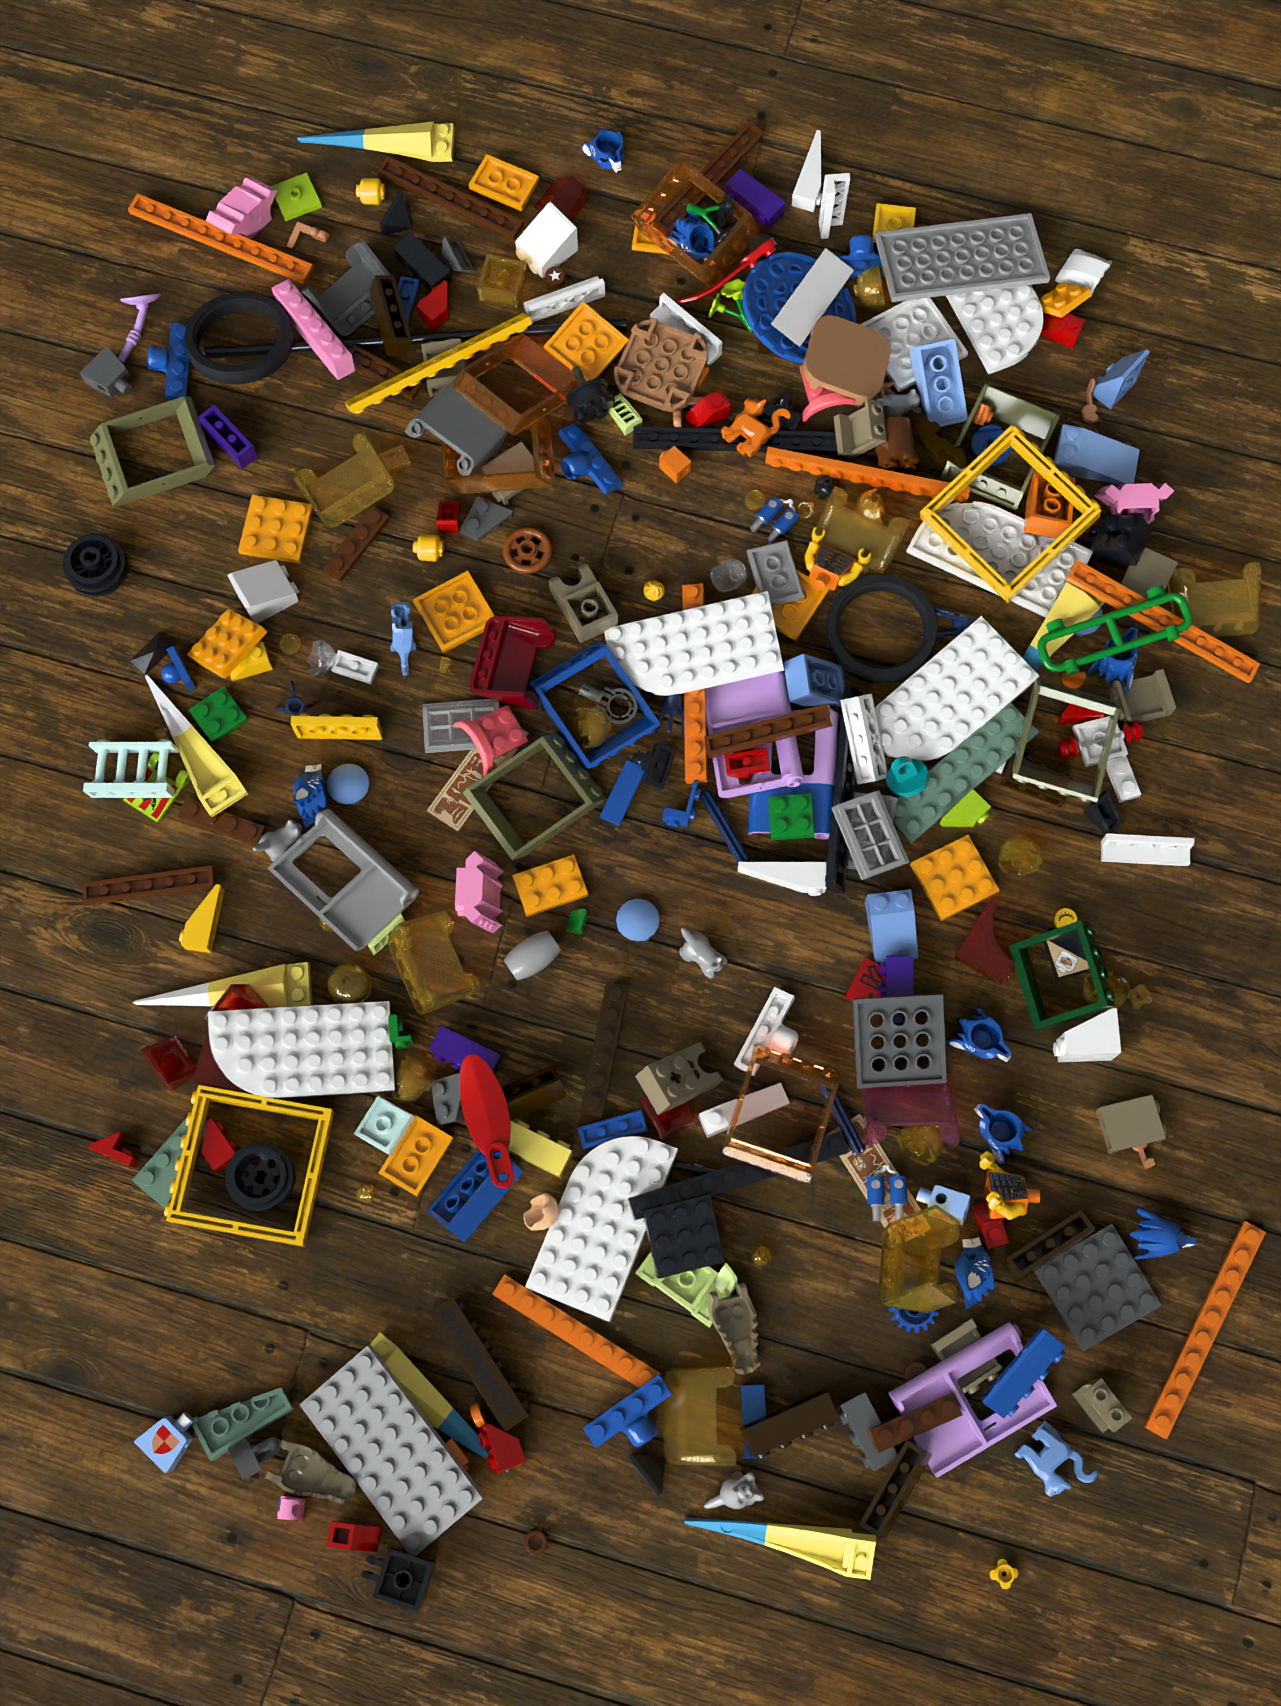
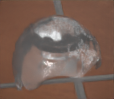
M736 559L724 560L720 565L712 568V583L722 593L736 591L744 585L747 579V571L744 564Z
M323 640L313 642L312 652L307 659L311 665V668L308 670L310 675L319 676L325 674L335 666L337 656L329 643Z

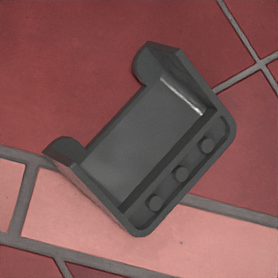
M364 240L353 243L347 249L346 259L352 267L323 293L319 295L312 287H304L299 291L323 321L341 336L350 335L375 313L370 295L375 275H390Z
M449 384L444 386L411 420L404 431L410 437L419 438L428 429L461 454L460 459L457 461V469L466 479H481V467L492 461L508 434V427L503 420L456 385Z

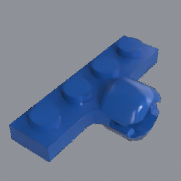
M869 235L852 237L850 240V255L837 256L854 270L849 278L885 277L880 255L874 253V241Z
M172 322L169 346H149L147 368L149 370L162 371L166 374L165 398L173 400L187 394L189 356L185 345V329L187 325Z
M577 423L560 429L558 435L572 452V454L563 457L561 462L562 472L568 479L574 480L583 475H589L605 495L622 487L623 482Z
M659 1374L583 1427V1430L595 1448L621 1431L626 1433L634 1447H640L657 1434V1429L649 1418V1411L673 1395V1392L661 1374Z

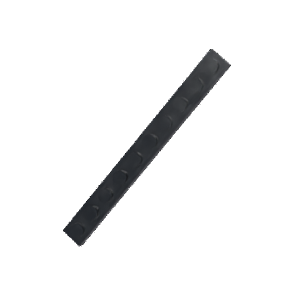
M634 426L633 449L670 450L675 446L679 450L739 452L737 451V445L744 443L747 439L740 435L734 441L728 443L722 437V429L643 426ZM778 430L757 451L767 452L768 447L803 454H837L835 432Z
M852 685L844 686L842 700L862 696L863 693ZM843 711L840 716L841 723L838 736V754L836 756L837 766L834 777L833 807L852 800L854 796L855 770ZM852 809L846 810V813L851 822ZM832 811L825 887L838 894L845 893L849 849Z
M839 1131L630 1197L628 1202L635 1221L644 1218L642 1209L707 1193L714 1196L849 1153L843 1133Z

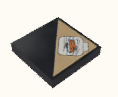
M1078 931L1043 942L1056 981L1090 972Z

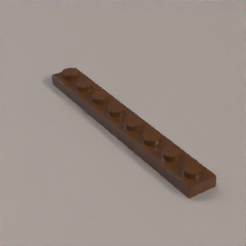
M749 121L653 221V226L665 236H670V231L676 230L674 226L676 219L682 220L689 216L686 210L687 205L691 203L698 206L763 138L765 132Z
M386 156L377 170L378 176L513 241L524 226L522 220Z

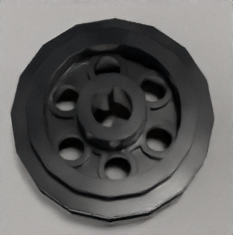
M96 533L81 536L72 542L65 551L62 562L64 575L73 588L85 596L92 597L108 595L118 589L126 579L129 568L127 556L118 542L105 534ZM85 573L89 574L88 578L82 577V575Z
M265 1142L251 1143L236 1151L228 1162L225 1173L226 1189L231 1198L247 1210L255 1212L271 1211L284 1204L292 1194L296 1182L295 1166L289 1155L276 1145ZM259 1158L260 1163L254 1166L252 1160ZM275 1160L277 1163L276 1167L270 1168L269 1162ZM243 1171H248L249 1173L246 1179L241 1178ZM267 1173V1177L264 1179L265 1182L259 1184L258 1180L261 1179V1174ZM276 1176H280L278 1184H275ZM253 1187V1194L247 1195L246 1189ZM270 1190L271 1193L263 1197V1191Z

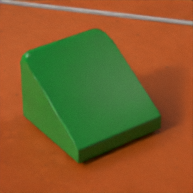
M578 909L571 912L566 931L578 935L583 933L588 917L586 909Z

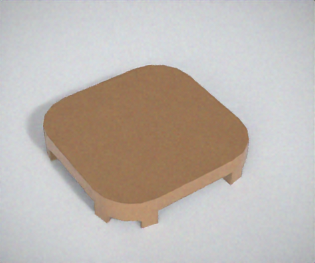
M828 315L818 319L810 333L809 344L801 366V374H804V377L810 383L809 387L816 390L820 386L855 399L854 404L860 406L867 399L875 400L883 386L891 354V346L888 340L876 330L837 316Z
M650 317V320L642 321L639 324L635 323L631 329L632 334L621 359L614 369L616 387L623 395L663 411L674 412L675 410H682L691 401L707 364L708 350L702 336L697 333L692 335L658 322L657 318Z

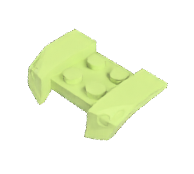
M651 1251L635 1272L636 1275L653 1287L655 1285L692 1312L691 1315L709 1328L713 1323L708 1310V1292L716 1291L719 1299L731 1296L737 1285V1276L727 1263L719 1273L707 1266L658 1279Z

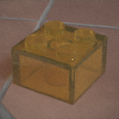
M487 254L477 286L479 301L518 309L527 278L526 262Z

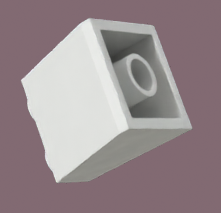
M549 202L515 241L516 255L521 261L529 264V268L533 273H538L544 278L549 268L558 267L578 251L577 227Z
M276 560L228 574L235 592L250 618L256 624L299 602L296 595L299 591L294 582L289 583L287 579L289 574L285 566H279Z
M1112 1008L1064 1032L1053 1045L1054 1056L1058 1057V1062L1111 1061L1121 1053L1117 1008Z

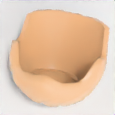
M542 1193L531 1199V1209L523 1215L528 1229L531 1231L544 1230L551 1227L558 1219V1204L550 1194Z

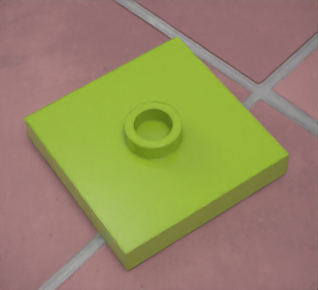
M307 172L270 186L277 190L275 199L285 221L322 208Z

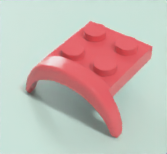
M801 374L809 405L802 413L803 422H806L816 412L831 406L842 404L855 405V399L820 386L816 390L810 388V383L806 380L804 374Z
M508 705L473 721L462 719L454 723L455 726L465 730L475 743L483 764V776L492 771L493 759L529 742Z

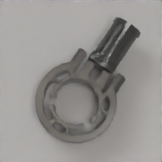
M584 682L578 693L596 703L595 709L602 712L605 720L612 725H626L636 715L637 700L626 689H611L606 686L603 691H600ZM617 698H622L625 701H628L630 698L634 707L631 708V702H628L629 711L621 716L622 721H617L619 716L614 715L610 711V703Z

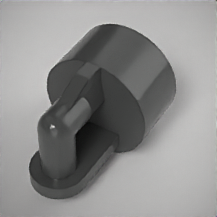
M270 1437L253 1447H250L245 1438L228 1447L242 1480L260 1472L259 1464L281 1451L282 1448L279 1447L281 1441L278 1438Z

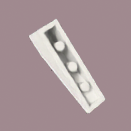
M817 130L794 189L791 206L814 212L816 205L820 206L822 200V193H820V130Z
M826 862L738 863V872L802 893H808L810 896H819L821 893H825L827 888L825 887Z
M778 1083L699 1113L698 1118L707 1138L788 1105L790 1102L782 1084Z

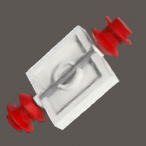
M1110 716L1074 725L1072 730L1076 740L1073 737L1069 738V742H1065L1063 739L1060 740L1058 745L1060 757L1068 760L1069 755L1072 754L1077 758L1080 751L1086 767L1098 764ZM1135 720L1132 721L1131 726L1123 723L1121 730L1118 724L1116 725L1108 761L1128 755L1124 740L1128 743L1132 742V738H1135L1137 741L1141 740L1144 732L1140 723H1137Z

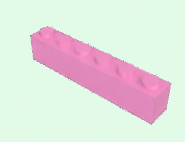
M290 279L272 287L275 302L285 310L291 324L336 379L340 380L354 372L352 354Z

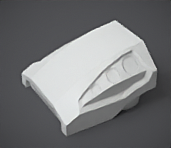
M1075 249L1060 270L1055 281L1089 288L1091 294H1093L1096 285L1104 276L1105 271L1109 269L1112 261H1107L1081 249Z

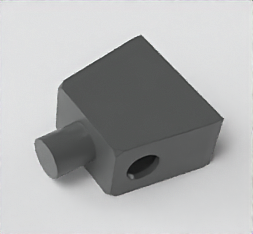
M107 346L80 372L87 385L110 397L114 396L118 391L127 395L132 390V385L128 383L131 378L128 370Z

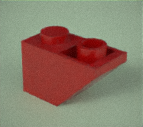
M445 280L440 285H436L431 293L421 298L416 305L418 317L434 331L449 319L448 283Z
M210 1118L207 1120L201 1153L212 1169L220 1173L228 1166V1162L240 1148L233 1138L229 1140L224 1133L227 1132V1129L220 1120L216 1122Z
M486 1424L479 1429V1441L481 1446L486 1448L488 1454L486 1457L487 1465L490 1470H493L494 1475L519 1467L526 1462L518 1438L490 1424Z
M338 1520L331 1521L327 1547L378 1552L382 1527Z

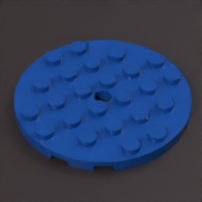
M776 253L757 263L746 278L742 293L743 309L751 329L767 348L784 359L803 364L811 336L810 333L799 347L772 326L771 323L817 260L799 253ZM842 287L821 317L832 315L856 323L855 306L847 288L844 289Z

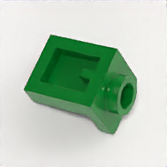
M388 1015L390 1044L392 1043V1046H395V1048H408L409 1044H414L412 1036H400V1034H404L403 1021H399L397 1015Z

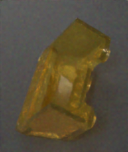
M934 1205L889 1223L884 1229L882 1238L878 1290L879 1301L888 1307L929 1313L956 1303V1287L951 1283L939 1285L941 1248L957 1241L960 1233V1221L938 1205Z

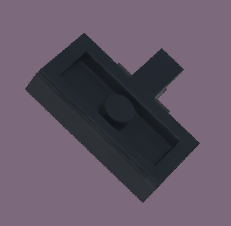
M784 392L781 402L776 401L775 404L765 403L764 409L766 411L758 416L757 420L765 425L772 426L771 416L773 412L783 408L791 413V418L787 419L784 416H780L779 429L783 431H796L802 414L792 411L793 406H790L792 394Z
M657 742L654 744L652 752L648 751L645 754L638 751L634 753L632 761L641 765V770L645 771L642 782L658 790H663L676 750Z

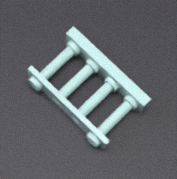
M100 739L97 742H89V747L98 753L95 780L92 783H84L83 791L91 798H174L175 789L166 782L168 753H179V748L172 741L160 739L159 742H110ZM107 753H118L116 779L113 783L104 782ZM127 753H139L137 775L133 783H126L124 781ZM148 753H160L157 780L154 783L145 782Z

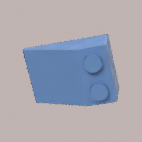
M1146 349L1123 357L1116 364L1113 362L1107 368V374L1104 377L1099 376L1095 381L1092 396L1111 410L1136 383L1150 351Z
M806 654L784 662V675L787 682L789 702L801 706H819L828 703L830 707H842L840 700H842L845 686L842 666Z
M911 889L867 894L865 906L874 962L880 964L886 956L913 957V960L918 959L915 911Z

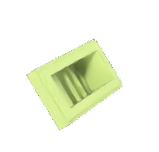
M621 393L614 396L615 403L618 401L621 403L609 409L608 412L624 435H627L633 431L634 426H642V418ZM624 406V409H622L619 412H616V410ZM624 413H629L621 418V415H623Z
M401 913L367 944L373 955L378 953L407 926Z

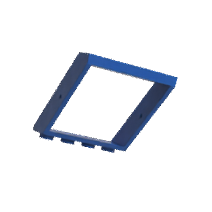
M601 641L596 642L529 683L532 691L538 695L540 703L578 760L588 769L600 765L602 760L618 754L620 749L633 745L637 742V739L643 735L651 734L655 731V728L660 726L658 719L610 649ZM605 657L625 688L635 696L637 705L645 716L583 753L543 693L600 658Z

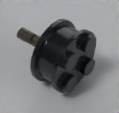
M573 367L572 371L579 385L569 392L566 402L574 409V419L579 423H585L595 418L602 419L606 417L609 409L615 404L614 396L607 390V381L601 378L586 381L580 367Z

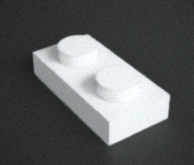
M338 650L331 670L334 673L372 684L379 665L377 662Z
M1127 756L1107 761L1106 770L1119 803L1140 797L1141 792Z

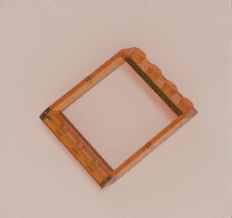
M679 159L632 214L631 218L643 235L710 287L722 278L748 246V235H757L760 230L751 213L731 198L734 217L738 219V222L704 263L700 265L652 227L653 221L661 214L688 180L707 193L717 203L724 202V191L688 162Z
M521 333L464 367L450 386L510 434L516 435L564 404L569 392L579 384L570 369L524 333ZM510 358L551 390L553 394L520 414L475 378Z
M537 412L496 415L507 424L508 431L531 430L534 471L462 476L457 469V461L460 459L461 454L442 441L443 483L461 494L545 488L555 484L551 421Z
M754 1045L724 1140L722 1154L809 1183L838 1088L839 1073L828 1067L816 1066L808 1060L801 1061L795 1059L787 1053L780 1054L774 1052L767 1046ZM755 1063L830 1088L808 1163L732 1138Z

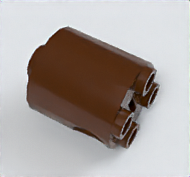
M895 415L884 417L887 441L874 447L878 457V468L894 472L914 471L919 457L915 448L916 442L910 419Z

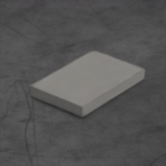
M787 540L747 550L748 560L758 593L768 591L771 607L804 599L803 590Z

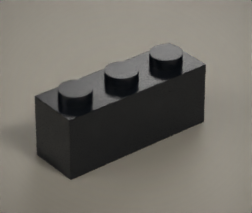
M409 233L393 246L395 258L416 279H420L421 284L430 293L436 285H440L444 280L448 285L452 282L450 267L446 263L439 261L436 253L433 250L429 251L420 237L416 238L412 233Z

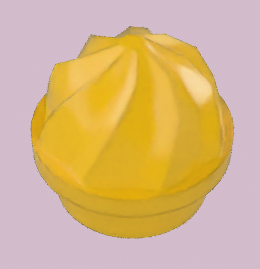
M656 580L646 583L644 586L645 597L651 601L661 599L664 595L663 584Z

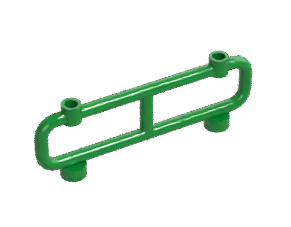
M1159 585L1146 592L1148 600L1065 627L1061 618L1055 619L1046 624L1049 633H1046L1038 640L1039 656L1045 668L1050 672L1059 673L1066 671L1067 675H1072L1080 671L1079 666L1166 637L1168 642L1175 641L1181 637L1180 633L1186 631L1192 625L1193 617L1188 602L1179 593L1172 592L1166 594L1163 585ZM1170 601H1175L1179 604L1184 616V621L1181 624L1171 625L1163 630L1123 642L1115 619ZM1107 623L1115 646L1076 659L1072 658L1061 664L1051 662L1046 649L1047 642Z

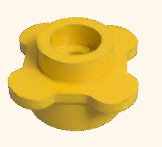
M1005 1559L998 1560L997 1567L990 1571V1578L998 1581L1003 1589L1010 1588V1583L1013 1582L1014 1578L1018 1577V1570L1009 1566Z

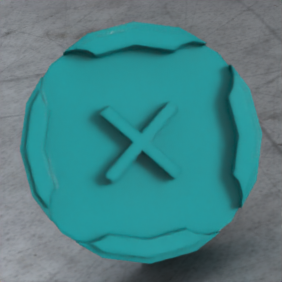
M901 756L892 763L890 770L887 772L886 782L889 790L895 796L912 797L925 789L930 776L926 765L922 761Z

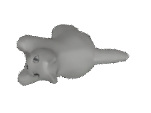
M912 389L905 395L887 394L881 399H877V401L883 404L885 417L890 415L898 417L908 415L910 409L916 413L921 412V408L917 407L921 399L915 389Z
M288 820L284 826L276 831L265 833L259 843L253 847V850L257 852L265 850L270 856L271 861L275 862L304 835V833L301 834V824L295 823L294 820Z
M682 927L681 932L686 941L679 950L680 956L684 961L696 962L706 977L709 979L715 976L714 972L722 970L723 965L727 963V958L710 946L709 940L701 932H694L692 934L688 929Z
M737 1471L723 1482L720 1494L704 1504V1508L710 1509L726 1505L733 1509H740L752 1505L755 1501H762L764 1496L757 1488L752 1472L749 1471L743 1476L742 1472Z

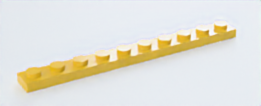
M521 313L344 401L347 409L352 414L361 413L366 410L367 406L379 404L384 401L385 397L397 395L402 392L403 388L415 386L420 383L421 379L433 377L438 374L439 370L451 368L456 365L457 361L469 359L474 356L475 352L487 350L492 347L493 343L505 341L510 338L509 335L515 332L525 331L528 328L527 326L532 324L530 316Z

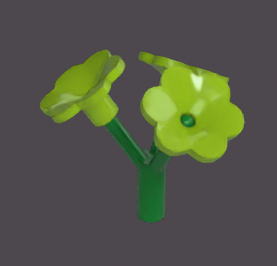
M735 279L724 284V288L721 290L722 295H726L728 298L733 297L736 300L740 313L732 311L719 302L720 293H717L708 317L711 318L716 311L726 312L740 318L748 331H752L743 309L742 293L745 282Z

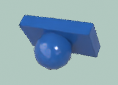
M172 646L166 649L173 663H168L162 668L161 675L163 680L174 684L182 679L188 691L195 689L196 686L176 648Z

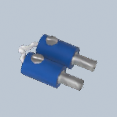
M771 497L755 515L757 520L750 527V530L755 533L762 524L768 525L783 507L782 503H789L790 508L772 526L773 532L766 541L772 544L778 536L784 537L799 519L792 505L794 502L791 499L783 500Z
M884 1165L881 1170H877L874 1173V1176L867 1177L868 1205H872L873 1221H881L880 1206L885 1205L884 1177L877 1175L883 1173L886 1169L888 1172L896 1175L889 1177L890 1205H895L896 1221H904L903 1205L908 1204L906 1176H899V1173L896 1170H891L889 1165Z

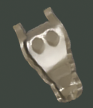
M744 1282L737 1284L736 1295L719 1299L716 1291L708 1292V1310L711 1321L731 1356L735 1371L738 1374H748L755 1371L760 1366L756 1350L758 1345V1332L756 1331L758 1321L756 1320L757 1313L749 1298L746 1284Z
M281 1440L279 1447L288 1450V1454L279 1474L268 1471L265 1479L274 1482L285 1491L294 1495L329 1499L340 1504H346L351 1500L356 1489V1481L352 1477L340 1472L315 1450L303 1444Z

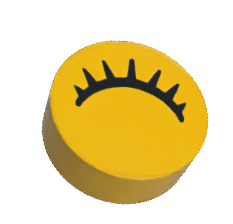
M1068 908L1060 909L1054 916V924L1057 928L1077 921L1075 912Z

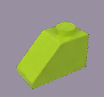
M972 789L942 818L940 825L942 827H974L978 822L982 824L990 816L988 812L991 806Z

